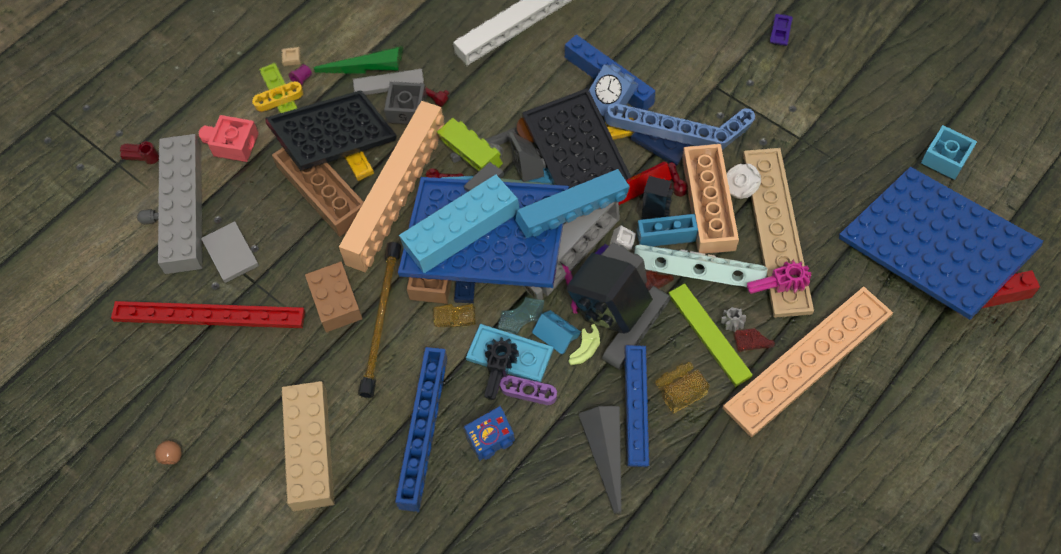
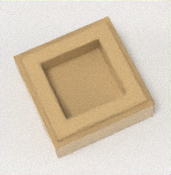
M299 47L282 49V63L284 66L301 64Z

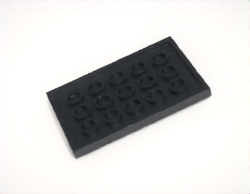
M588 88L522 112V118L541 158L545 161L546 169L554 185L569 186L570 189L616 169L620 171L625 180L631 178Z
M361 90L266 117L265 121L300 171L396 141L397 138L396 133Z

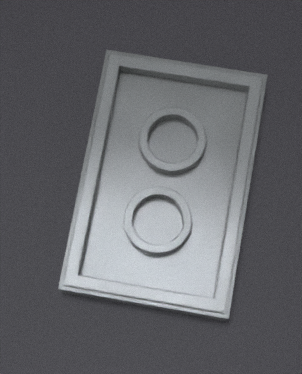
M235 222L201 238L224 283L259 266Z

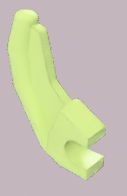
M595 324L591 325L592 333H587L585 328L582 329L581 346L570 355L568 360L570 365L582 364L593 356L600 345L599 331Z

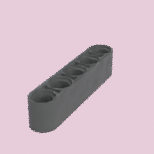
M655 286L649 290L653 300L632 330L626 334L618 333L602 357V360L618 370L625 364V346L639 345L671 298L669 294Z

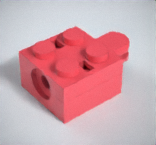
M223 115L219 116L215 127L203 126L199 130V137L202 143L208 144L213 156L243 162L248 161L259 134L254 121Z

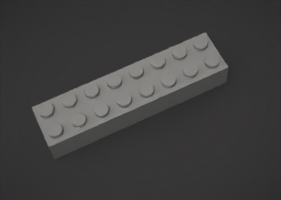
M195 134L159 139L158 264L165 274L203 269L201 239V145Z

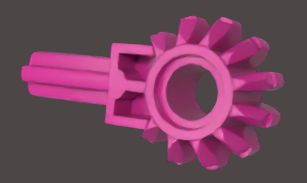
M793 259L791 264L786 261L783 266L773 269L771 277L748 282L747 290L752 294L771 288H776L777 293L787 292L792 289L795 294L798 289L803 291L805 286H809L811 272H808V266H802V261L797 264Z

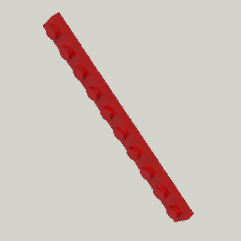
M115 301L111 319L113 322L303 328L305 309L299 307Z

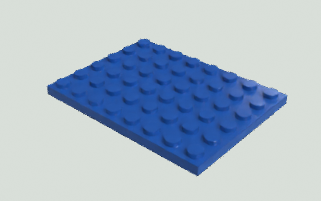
M912 167L906 170L839 234L840 240L969 320L1043 244V240Z
M421 177L409 228L467 193L464 185L470 180ZM504 182L518 198L520 209L569 189V186ZM515 215L426 273L421 271L407 251L403 249L398 274L399 277L553 288L564 223L555 229L543 231L536 237L526 238L515 220Z

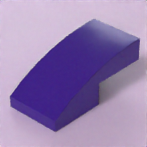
M775 15L770 43L787 46L793 16Z

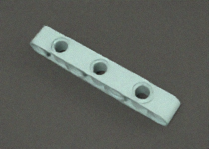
M636 245L634 254H638L644 259L646 270L747 287L748 282L766 278L768 271L767 267L758 264L647 245ZM663 257L666 262L660 263L657 261V258ZM702 264L704 268L697 269L695 268V265ZM739 270L743 274L741 276H736L733 274V272Z

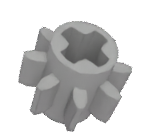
M731 307L728 311H723L721 324H725V330L736 332L739 328H744L746 315H742V309Z

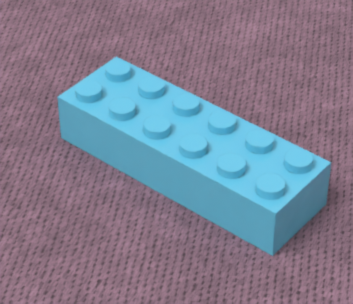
M494 175L401 233L399 237L404 249L421 271L426 273L517 214V210L520 209L518 198L497 175Z

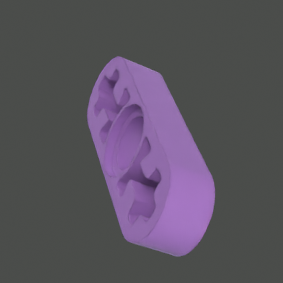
M507 376L501 379V392L506 396L544 405H552L557 400V390L552 385L515 376ZM512 382L513 387L506 389V385ZM526 386H531L534 388V392L527 395L523 392V389ZM547 391H550L552 395L549 398H545L544 395L547 394Z

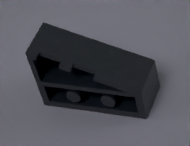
M652 176L648 177L643 196L641 220L670 216L674 191L671 181Z

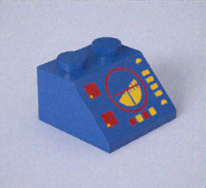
M500 406L464 426L467 441L479 461L491 458L496 451L501 448L506 449L510 447L513 441H515L514 433Z

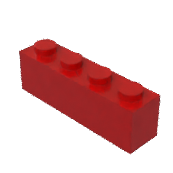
M1033 271L1014 274L982 308L1032 298L1040 288Z

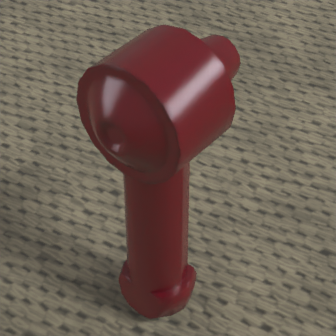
M425 87L427 96L433 98V101L438 106H443L448 101V90L436 93Z
M669 163L668 167L674 182L673 193L676 196L682 197L687 193V183L680 180L676 165Z
M434 168L426 172V177L430 178L464 176L461 173H439Z

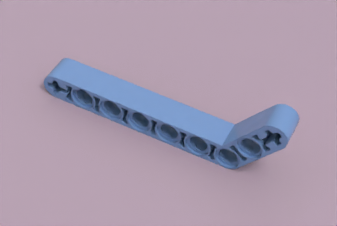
M617 103L609 105L605 115V122L613 127L666 138L680 143H688L693 146L721 144L722 150L747 131L755 119V113L751 109L745 108L718 128Z

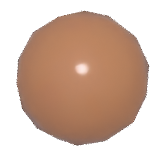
M174 441L162 442L155 451V458L160 464H176L182 455L181 447Z

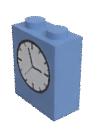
M604 64L589 89L603 117H605L609 105L613 103L627 105L639 85L634 82V77L620 72L621 68L615 64Z

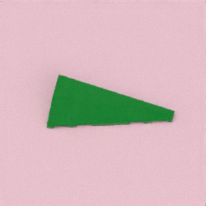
M403 45L314 66L315 73L366 74V70H399Z

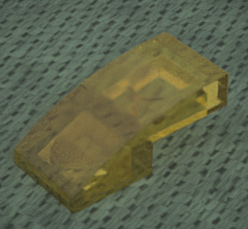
M450 304L433 308L435 327L476 325L475 307L473 304L454 307Z

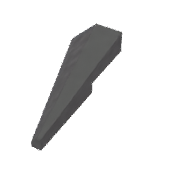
M598 406L579 413V419L583 425L592 455L612 505L613 513L621 514L620 406Z

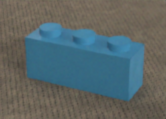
M695 214L638 220L637 234L639 245L661 246L695 242L697 239L698 227Z

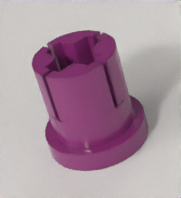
M302 64L298 69L289 73V78L292 82H299L302 86L304 81L312 75V71L307 65Z

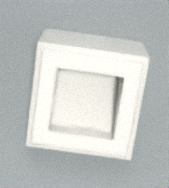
M619 226L613 231L610 245L614 242L619 246H624L627 250H632L636 233L623 226Z

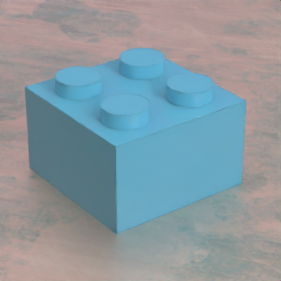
M942 125L926 151L921 164L955 180L977 141Z

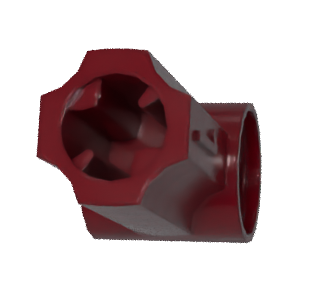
M145 141L141 144L124 143L120 147V157L124 160L145 161L147 164H154L159 160V153L151 142Z

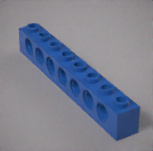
M425 348L395 501L399 510L420 511L448 360L445 349Z

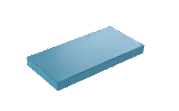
M483 324L479 325L466 356L467 361L487 367L488 358L485 357V351H488L487 344L493 345L492 340L500 341V337L504 341L510 338L511 342L517 345L516 350L519 351V357H516L517 364H512L508 374L541 383L554 347ZM501 352V353H499L498 355H499V356H503V355H505L506 353H505V352Z

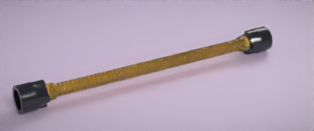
M388 242L386 246V273L366 374L361 380L358 395L363 398L374 397L376 380L373 374L394 265L399 259L402 248L396 242Z

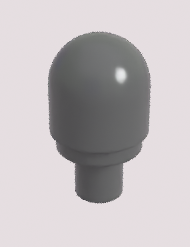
M152 209L141 210L137 214V220L141 224H153L158 220L159 212H155Z

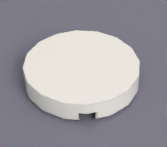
M748 163L744 165L737 164L727 172L730 195L737 199L748 198L759 189L761 175L755 166Z

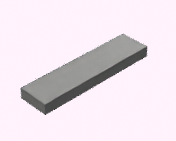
M422 69L353 79L354 92L361 90L364 95L388 92L390 81L424 83Z

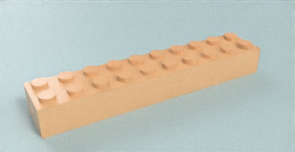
M421 101L339 245L346 266L365 273L368 267L372 266L375 254L381 250L385 236L387 237L391 231L392 223L398 219L401 207L405 206L408 194L414 190L417 178L421 177L424 165L429 162L432 151L437 148L440 138L437 131L444 126V115L442 114L441 107Z

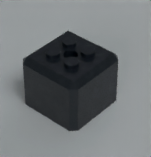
M596 253L589 255L567 285L568 293L586 322L622 334L629 333L653 300L635 266L631 263Z

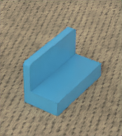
M550 310L541 314L532 333L563 354L570 342L579 337L581 331Z

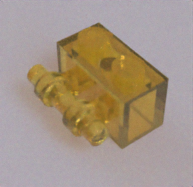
M691 362L685 365L680 364L676 367V370L669 374L666 372L661 375L660 379L655 381L659 388L666 385L662 398L673 414L706 396L708 393L709 384L700 371L697 369L690 374L688 373L694 369ZM681 376L682 379L673 383V380Z

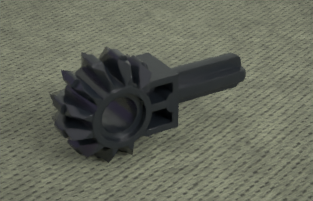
M500 337V341L492 340L493 345L487 344L488 351H485V357L488 358L487 367L490 377L484 397L488 400L496 399L501 378L507 377L512 364H517L516 357H519V351L516 350L517 345L512 343L510 338L504 341ZM501 352H505V353H506V354L503 355V356H499V355H498V354L501 353Z

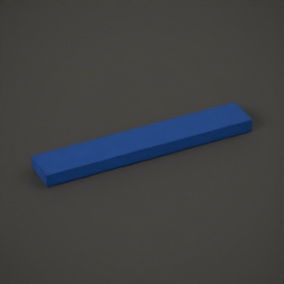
M626 345L627 466L648 467L646 346Z

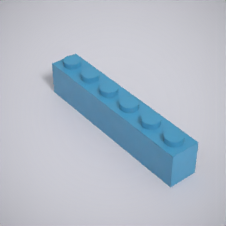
M616 169L518 209L515 220L526 238L536 237L543 231L557 228L562 223L572 222L579 216L589 215L598 208L603 209L610 203L624 200L630 186L620 171Z

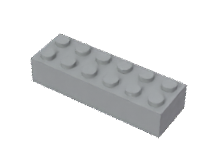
M617 201L610 203L603 209L598 208L589 215H582L572 222L564 223L553 288L540 287L545 295L548 296L565 278L566 273L562 264L567 266L569 271H572L620 220L619 203Z

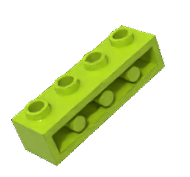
M452 118L437 131L442 142L477 171H480L489 162L498 168L503 164L500 159V152L495 147L491 148L485 139H479L473 130L469 131L462 121L458 122Z

